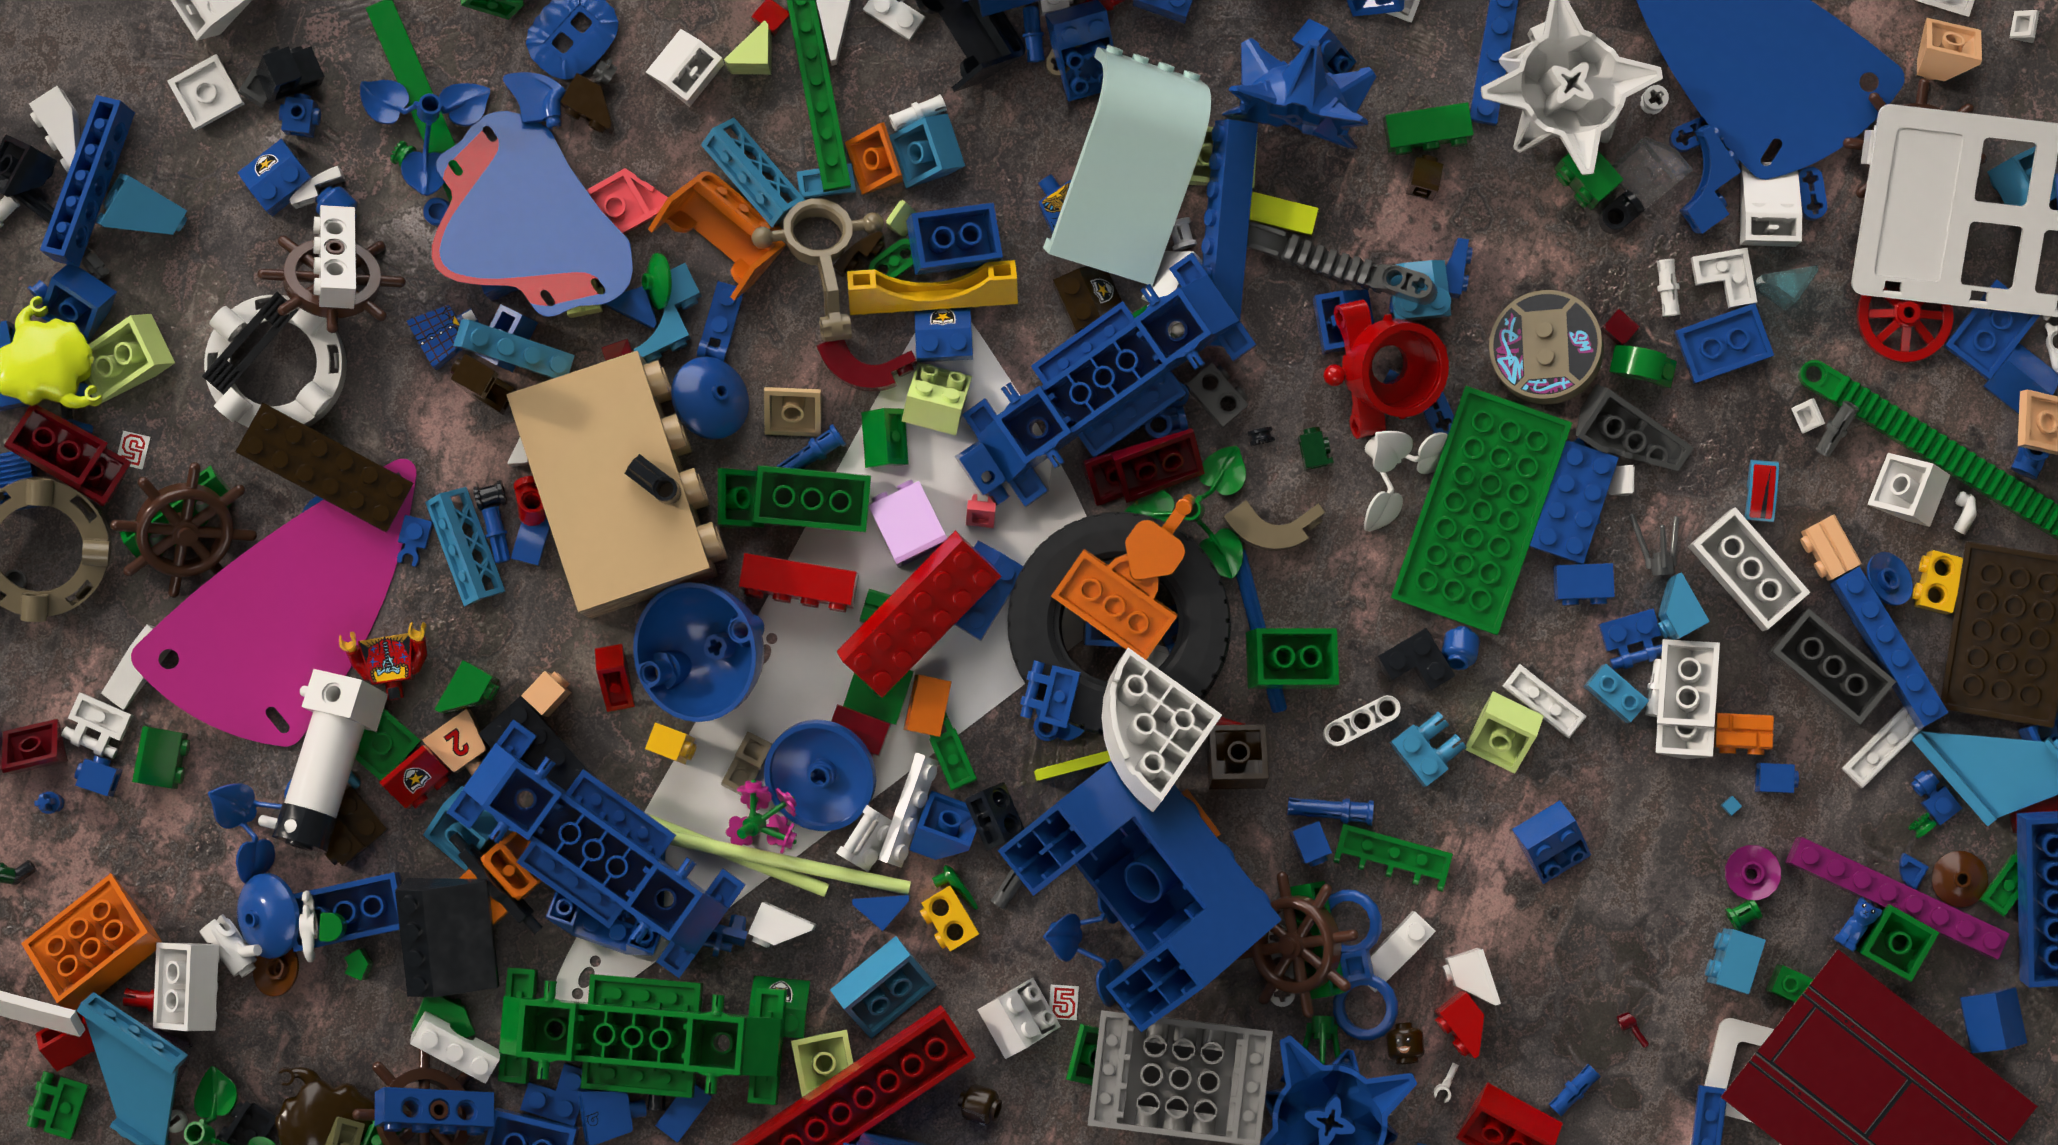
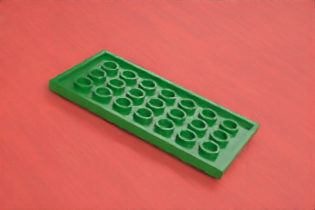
M1465 386L1391 598L1498 635L1573 422Z

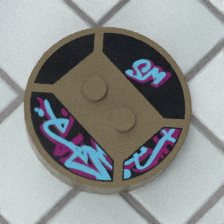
M1540 290L1527 293L1515 299L1500 313L1490 334L1489 352L1496 374L1511 393L1525 401L1536 404H1556L1574 398L1593 382L1602 365L1604 339L1596 317L1581 300L1561 291Z

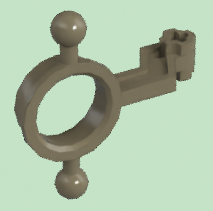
M811 198L798 202L788 211L783 222V230L771 231L767 227L756 228L752 233V242L756 247L765 249L772 242L783 241L788 246L791 254L799 261L810 265H817L824 293L825 317H820L819 321L821 339L824 342L852 338L850 317L848 314H840L839 289L832 262L843 255L852 239L854 231L864 230L872 234L882 230L884 221L881 215L873 212L866 214L863 219L851 221L848 213L840 205L826 199ZM823 217L838 225L842 236L839 242L831 248L813 250L797 241L793 229L802 219Z

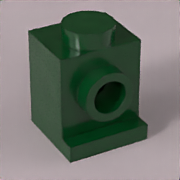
M1320 427L1304 429V434L1298 437L1304 471L1332 466L1334 463L1333 457L1327 458L1326 455L1331 453L1328 437H1323Z

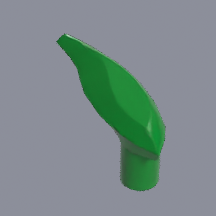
M945 865L943 868L944 872L932 878L937 888L949 882L952 888L973 909H978L971 893L952 867Z

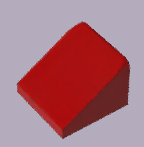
M765 0L751 18L758 25L765 21L769 25L771 34L775 36L789 18V12L773 0Z

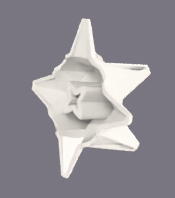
M1550 0L1543 35L1533 42L1504 53L1500 57L1499 63L1508 74L1482 86L1481 94L1483 99L1522 109L1513 146L1517 152L1522 153L1545 141L1558 137L1562 140L1582 175H1590L1594 173L1599 142L1608 143L1612 138L1626 98L1663 79V75L1659 66L1619 57L1613 48L1596 37L1594 33L1584 30L1568 0Z

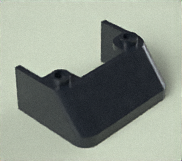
M916 0L917 6L921 11L928 14H940L966 56L960 63L962 79L951 87L954 92L981 83L1018 60L1025 53L1022 40L1003 11L982 17L977 0L962 2V0Z

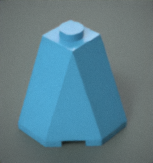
M120 173L103 202L104 208L107 210L105 214L100 212L96 223L109 228L173 235L175 231L179 232L185 225L187 210L132 177Z

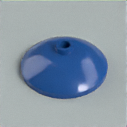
M713 357L695 358L684 364L673 379L671 397L674 410L684 426L694 434L706 439H722L735 433L745 422L749 410L748 392L740 375L726 362ZM717 389L721 392L722 396L717 393Z
M271 873L255 875L245 883L237 902V922L241 935L247 945L259 944L261 946L262 953L259 955L261 957L271 959L287 954L294 946L299 933L300 914L296 898L288 884L279 876Z

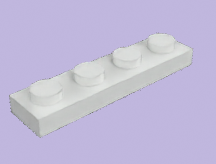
M916 753L878 860L902 868L903 862L908 856V848L916 831L920 814L926 805L931 783L937 775L939 761Z

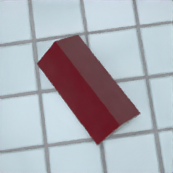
M37 404L29 406L4 444V447L102 506H105L114 498L131 465V461L107 449V442Z
M1192 428L1085 460L1081 466L1096 506L1121 497L1128 503L1205 474Z

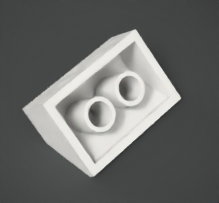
M156 942L153 1028L179 1031H215L218 963L220 959L219 945Z

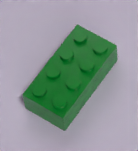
M757 465L752 521L757 523L866 532L871 476Z

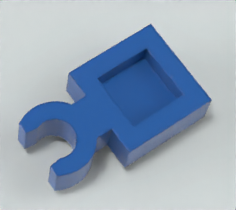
M408 515L404 516L398 542L405 544V548L398 553V563H403L404 557L407 554H411L413 556L412 566L417 567L419 565L420 556L418 548L427 550L433 527L432 521Z

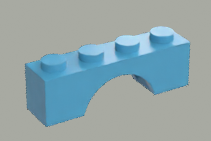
M467 319L461 320L453 345L479 355L524 368L551 379L569 374L575 356Z

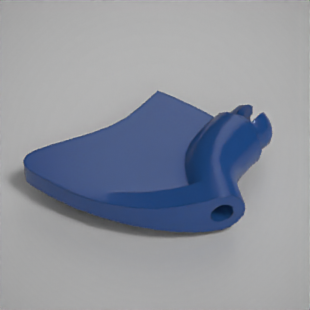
M531 72L511 73L503 77L504 83L519 103L522 123L546 121V126L549 129H553L554 126H557V128L561 126L560 101L566 90L557 81L548 76Z

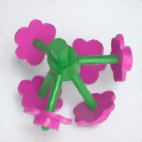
M755 779L745 781V785L738 787L737 791L742 793L740 801L743 804H747L750 813L748 817L740 818L734 816L729 819L730 827L726 829L725 833L728 837H731V843L741 846L743 844L746 846L751 845L753 842L752 837L762 832L767 834L768 844L782 846L781 854L785 852L786 848L792 849L793 844L797 843V833L793 832L795 824L787 825V817H780L776 813L785 808L789 814L795 817L796 810L794 807L797 804L794 796H791L789 792L782 793L779 788L775 789L781 803L764 815L756 813V811L760 808H768L769 802L772 799V794L768 791L769 787L762 786V782Z

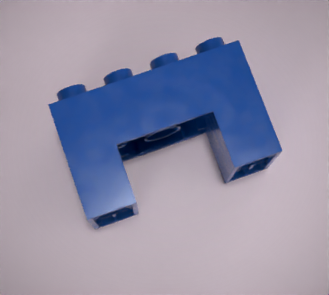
M1111 761L998 850L1033 896L1075 864L1145 952V954L1106 986L1107 990L1140 1032L1202 990L1282 920L1272 908L1267 894L1252 883L1235 861L1232 850L1218 840L1200 817L1199 810L1194 802L1184 797L1175 784L1154 812H1152L1132 794L1121 780Z

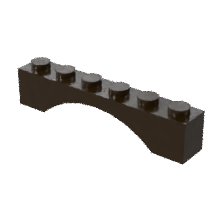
M464 354L462 359L457 358L450 370V373L453 374L451 380L473 399L504 415L509 406L506 394L516 390L497 378L499 374L495 370L466 354Z

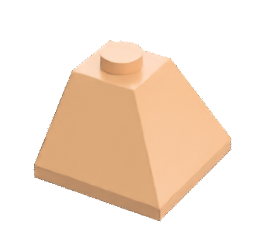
M1926 18L1917 57L1918 76L1928 80L1946 81L1981 64V30Z

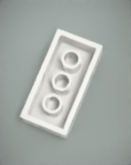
M1736 507L1730 509L1688 546L1761 631L1768 630L1810 593Z

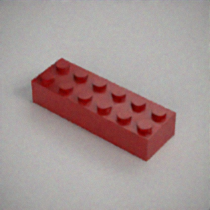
M955 530L836 652L847 667L883 698L1002 576L982 554Z

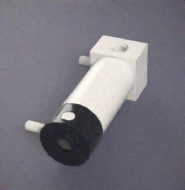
M313 669L309 685H304L300 688V695L305 697L302 707L313 712L285 802L281 806L278 818L261 815L258 823L260 826L274 829L272 837L285 842L287 845L307 851L313 850L327 853L337 822L336 817L364 729L377 731L388 694L363 680Z

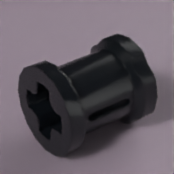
M498 480L496 484L490 486L473 487L479 511L483 510L486 506L499 503L502 505L507 504L502 480Z

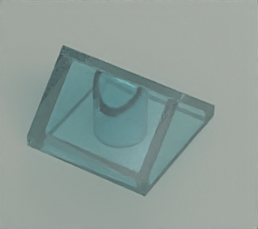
M1818 266L1763 274L1754 281L1755 290L1786 311L1801 297L1817 274Z

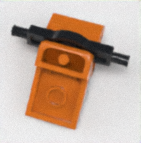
M512 831L502 841L500 840L499 844L497 843L483 855L473 843L469 845L456 832L449 841L460 851L458 854L459 858L469 868L459 879H488L493 926L506 914L510 913L518 923L524 922L534 935L539 932L543 926L532 915L534 910L524 899L531 894L542 880L516 863L531 841Z

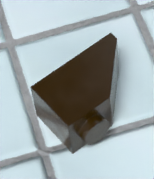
M1422 155L1421 158L1416 157L1406 194L1433 201L1440 187L1444 164L1438 163V158Z

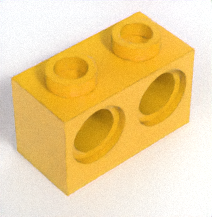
M1935 550L1927 552L1926 556H1922L1919 564V572H1922L1920 583L1916 582L1912 593V599H1915L1914 607L1945 615L1953 613L1960 582L1962 557ZM1937 561H1941L1946 565L1944 576L1938 575L1935 571V563ZM1931 588H1935L1940 594L1937 603L1931 602L1928 598V591Z
M655 722L645 749L686 765L687 759L692 760L697 744H694V737Z
M951 885L921 902L924 908L919 911L928 925L933 922L938 931L934 936L942 949L947 947L949 951H952L979 935L978 930ZM938 899L945 900L949 905L947 914L943 916L936 915L932 909L933 903ZM951 924H959L963 928V936L959 940H952L948 937L947 929Z

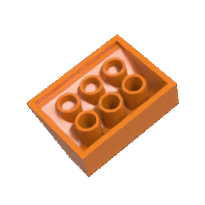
M110 873L21 944L56 1003L61 1007L76 1010L80 1003L93 992L98 995L102 994L156 951V942L162 941L145 915L115 876Z

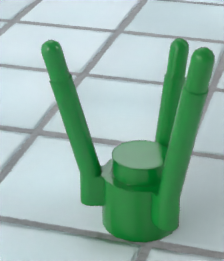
M1312 1016V1023H1306V1034L1302 1046L1308 1050L1312 1033H1314L1313 1039H1320L1319 1061L1325 1065L1326 1040H1330L1331 1036L1335 1059L1341 1054L1338 1040V1025L1334 1024V1017Z

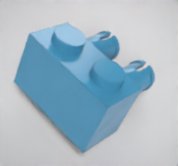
M1436 712L1434 716L1419 727L1414 724L1409 726L1389 742L1423 787H1427L1449 769L1447 762L1467 748L1463 742L1452 748L1453 745L1461 740L1457 734H1454L1453 737L1439 748L1431 747L1429 740L1449 726L1446 720L1435 726V723L1443 718L1439 712Z

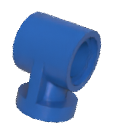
M1183 406L1166 409L1144 424V431L1152 440L1188 430ZM1154 419H1162L1166 424V429L1161 433L1154 432L1150 427V423Z
M2018 446V452L2011 469L2027 478L2037 479L2050 453L2040 451L2039 455H2034L2030 449Z

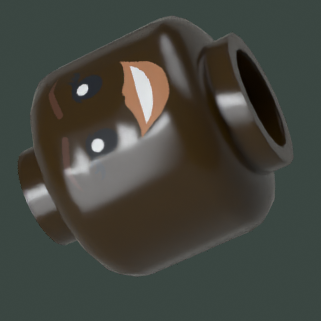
M1411 1022L1395 1024V1029L1387 1033V1049L1390 1059L1396 1060L1397 1065L1419 1062L1418 1058H1421L1425 1053L1421 1029L1412 1028Z

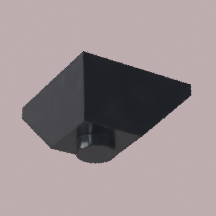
M6 134L0 144V194L10 197L43 186L46 180L52 176L57 160L31 145Z

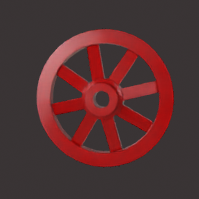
M1860 296L1856 314L1859 332L1869 348L1887 360L1910 363L1927 358L1940 349L1951 332L1954 318L1953 305L1940 304L1941 311L1921 310V306L1925 302L1903 299L1901 301L1900 299L1883 297L1893 306V309H1869L1873 296ZM1905 309L1911 311V318L1904 315ZM1869 318H1892L1893 322L1875 336L1871 329ZM1921 319L1941 321L1940 329L1935 338L1920 321ZM1913 327L1927 346L1920 350L1909 352L1911 329ZM1898 328H1902L1900 351L1893 350L1882 343Z

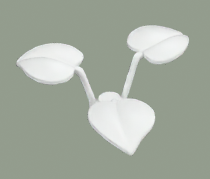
M1376 432L1375 436L1367 442L1365 452L1373 459V466L1380 472L1388 490L1387 492H1379L1370 502L1364 521V530L1366 532L1374 531L1390 524L1402 509L1403 498L1399 493H1394V487L1386 472L1395 468L1397 463H1401L1403 458L1418 462L1417 471L1421 474L1435 472L1448 437L1447 433L1438 432L1427 437L1419 447V456L1409 454L1413 447V440L1408 434L1403 432Z

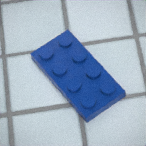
M1566 440L1529 547L1578 564H1584L1619 457Z

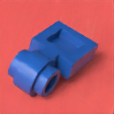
M1930 770L1926 772L1921 771L1913 777L1914 781L1910 783L1912 788L1920 797L1924 794L1928 796L1921 804L1930 814L1931 818L1937 822L1938 826L1962 809L1946 786H1942L1936 791V785L1939 784V780Z

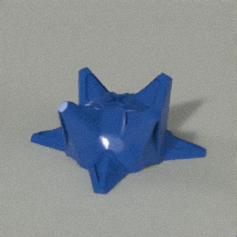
M1253 38L1241 43V85H1234L1229 88V91L1240 99V106L1224 112L1222 116L1233 120L1271 125L1277 128L1287 125L1298 128L1302 134L1312 135L1348 149H1357V145L1348 134V131L1351 127L1368 125L1367 119L1358 114L1357 111L1377 77L1370 67L1360 68L1359 71L1348 73H1325L1320 43L1313 39L1308 41L1289 64L1276 59L1259 46L1260 43Z
M1291 1035L1280 1040L1286 1086L1281 1089L1266 1091L1265 1106L1272 1117L1273 1128L1263 1138L1260 1145H1391L1397 1140L1398 1133L1388 1123L1387 1117L1417 1085L1412 1073L1365 1078L1359 1072L1354 1050L1345 1049L1330 1065H1323ZM1329 1115H1332L1335 1121H1332L1331 1124H1327L1326 1119L1324 1118H1328Z

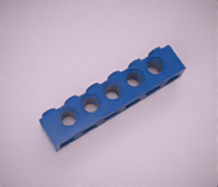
M96 95L40 248L41 252L55 262L75 267L80 266L135 112L121 100Z

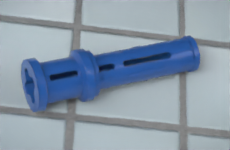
M831 424L829 430L817 438H810L807 446L776 467L804 469L817 459H826L827 454L840 445L844 447L847 444L834 424Z
M1289 797L1287 815L1341 819V822L1344 824H1348L1349 821L1366 822L1368 826H1372L1374 800L1364 803L1352 802L1350 798L1342 799V802Z

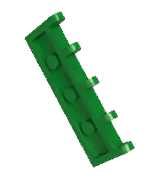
M1343 824L1333 862L1339 864L1341 854L1344 853L1360 858L1358 869L1364 870L1366 860L1387 865L1385 876L1391 878L1393 868L1395 867L1413 872L1412 884L1415 885L1419 884L1421 875L1439 879L1437 891L1443 892L1453 854Z

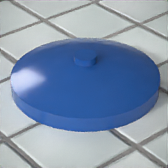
M808 720L789 727L772 744L765 760L764 779L765 785L769 787L768 791L772 794L771 800L775 806L781 803L775 789L779 788L782 793L789 792L791 796H794L797 804L794 807L796 816L793 817L785 808L780 810L790 821L810 830L832 831L854 822L863 813L866 805L870 804L876 788V769L868 748L851 730L827 720Z

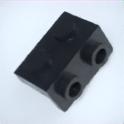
M252 1099L245 1101V1103L240 1102L231 1115L234 1118L229 1128L224 1126L216 1139L231 1145H248V1142L253 1137L267 1138L275 1126L277 1115Z

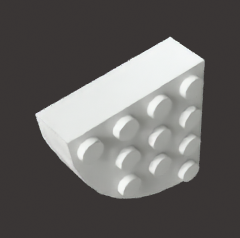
M1127 648L1109 677L1103 697L1102 726L1110 760L1121 780L1132 794L1154 812L1222 714L1133 650Z

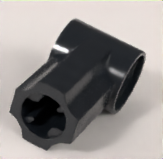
M641 454L632 460L624 473L661 503L673 504L681 496L680 485ZM665 483L673 484L672 494L668 497H661V486Z

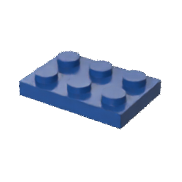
M1997 279L1990 285L1991 288L2009 289ZM1986 292L1979 301H1986ZM1973 307L1943 347L1988 381L2040 315Z
M1755 303L1675 331L1693 384L1774 356Z

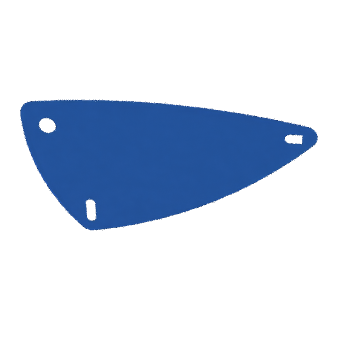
M1636 0L1660 52L1688 98L1708 125H1711L1713 128L1716 127L1724 137L1723 143L1737 156L1738 160L1754 176L1760 179H1771L1786 175L1816 163L1843 147L1845 138H1856L1877 119L1878 112L1869 101V95L1876 92L1886 104H1890L1904 84V72L1898 64L1868 40L1811 0ZM1864 73H1873L1878 78V87L1872 92L1864 91L1860 87L1859 80ZM1773 139H1780L1782 147L1772 163L1764 166L1761 163L1763 154Z

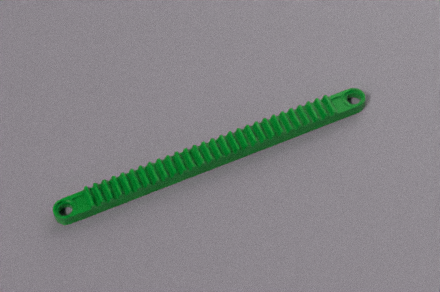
M1810 360L1800 367L1798 379L1805 388L1838 408L1841 407L1844 400L1853 403L1859 408L1855 418L1929 463L1935 464L1960 482L2058 540V504L2026 486L2025 483L2016 480L2015 477L2006 474L2004 470L1998 469L1994 464L1988 463L1984 458L1978 457L1976 453L1968 451L1966 447L1958 445L1956 441L1950 440L1946 435L1940 434L1938 430L1930 428L1928 424L1919 421L1916 417H1912L1908 412L1902 411L1898 406L1892 405L1888 400L1881 398L1880 395L1871 392L1870 389L1861 386L1860 383L1853 381L1850 377L1841 374L1819 360ZM1809 367L1819 369L1821 373L1819 381L1811 382L1807 379L1806 371Z

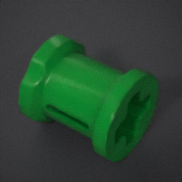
M1746 900V902L1733 909H1725L1729 921L1737 931L1742 930V926L1752 920L1763 918L1754 900Z

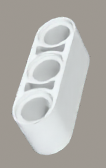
M1386 695L1330 722L1323 730L1324 741L1330 746L1338 747L1394 720L1400 713L1401 706L1399 701L1393 696ZM1383 701H1389L1394 706V712L1389 717L1382 715L1379 710L1380 704ZM1359 713L1365 714L1369 719V725L1365 729H1359L1354 723V718ZM1332 726L1342 728L1344 737L1341 741L1335 742L1329 737V730Z

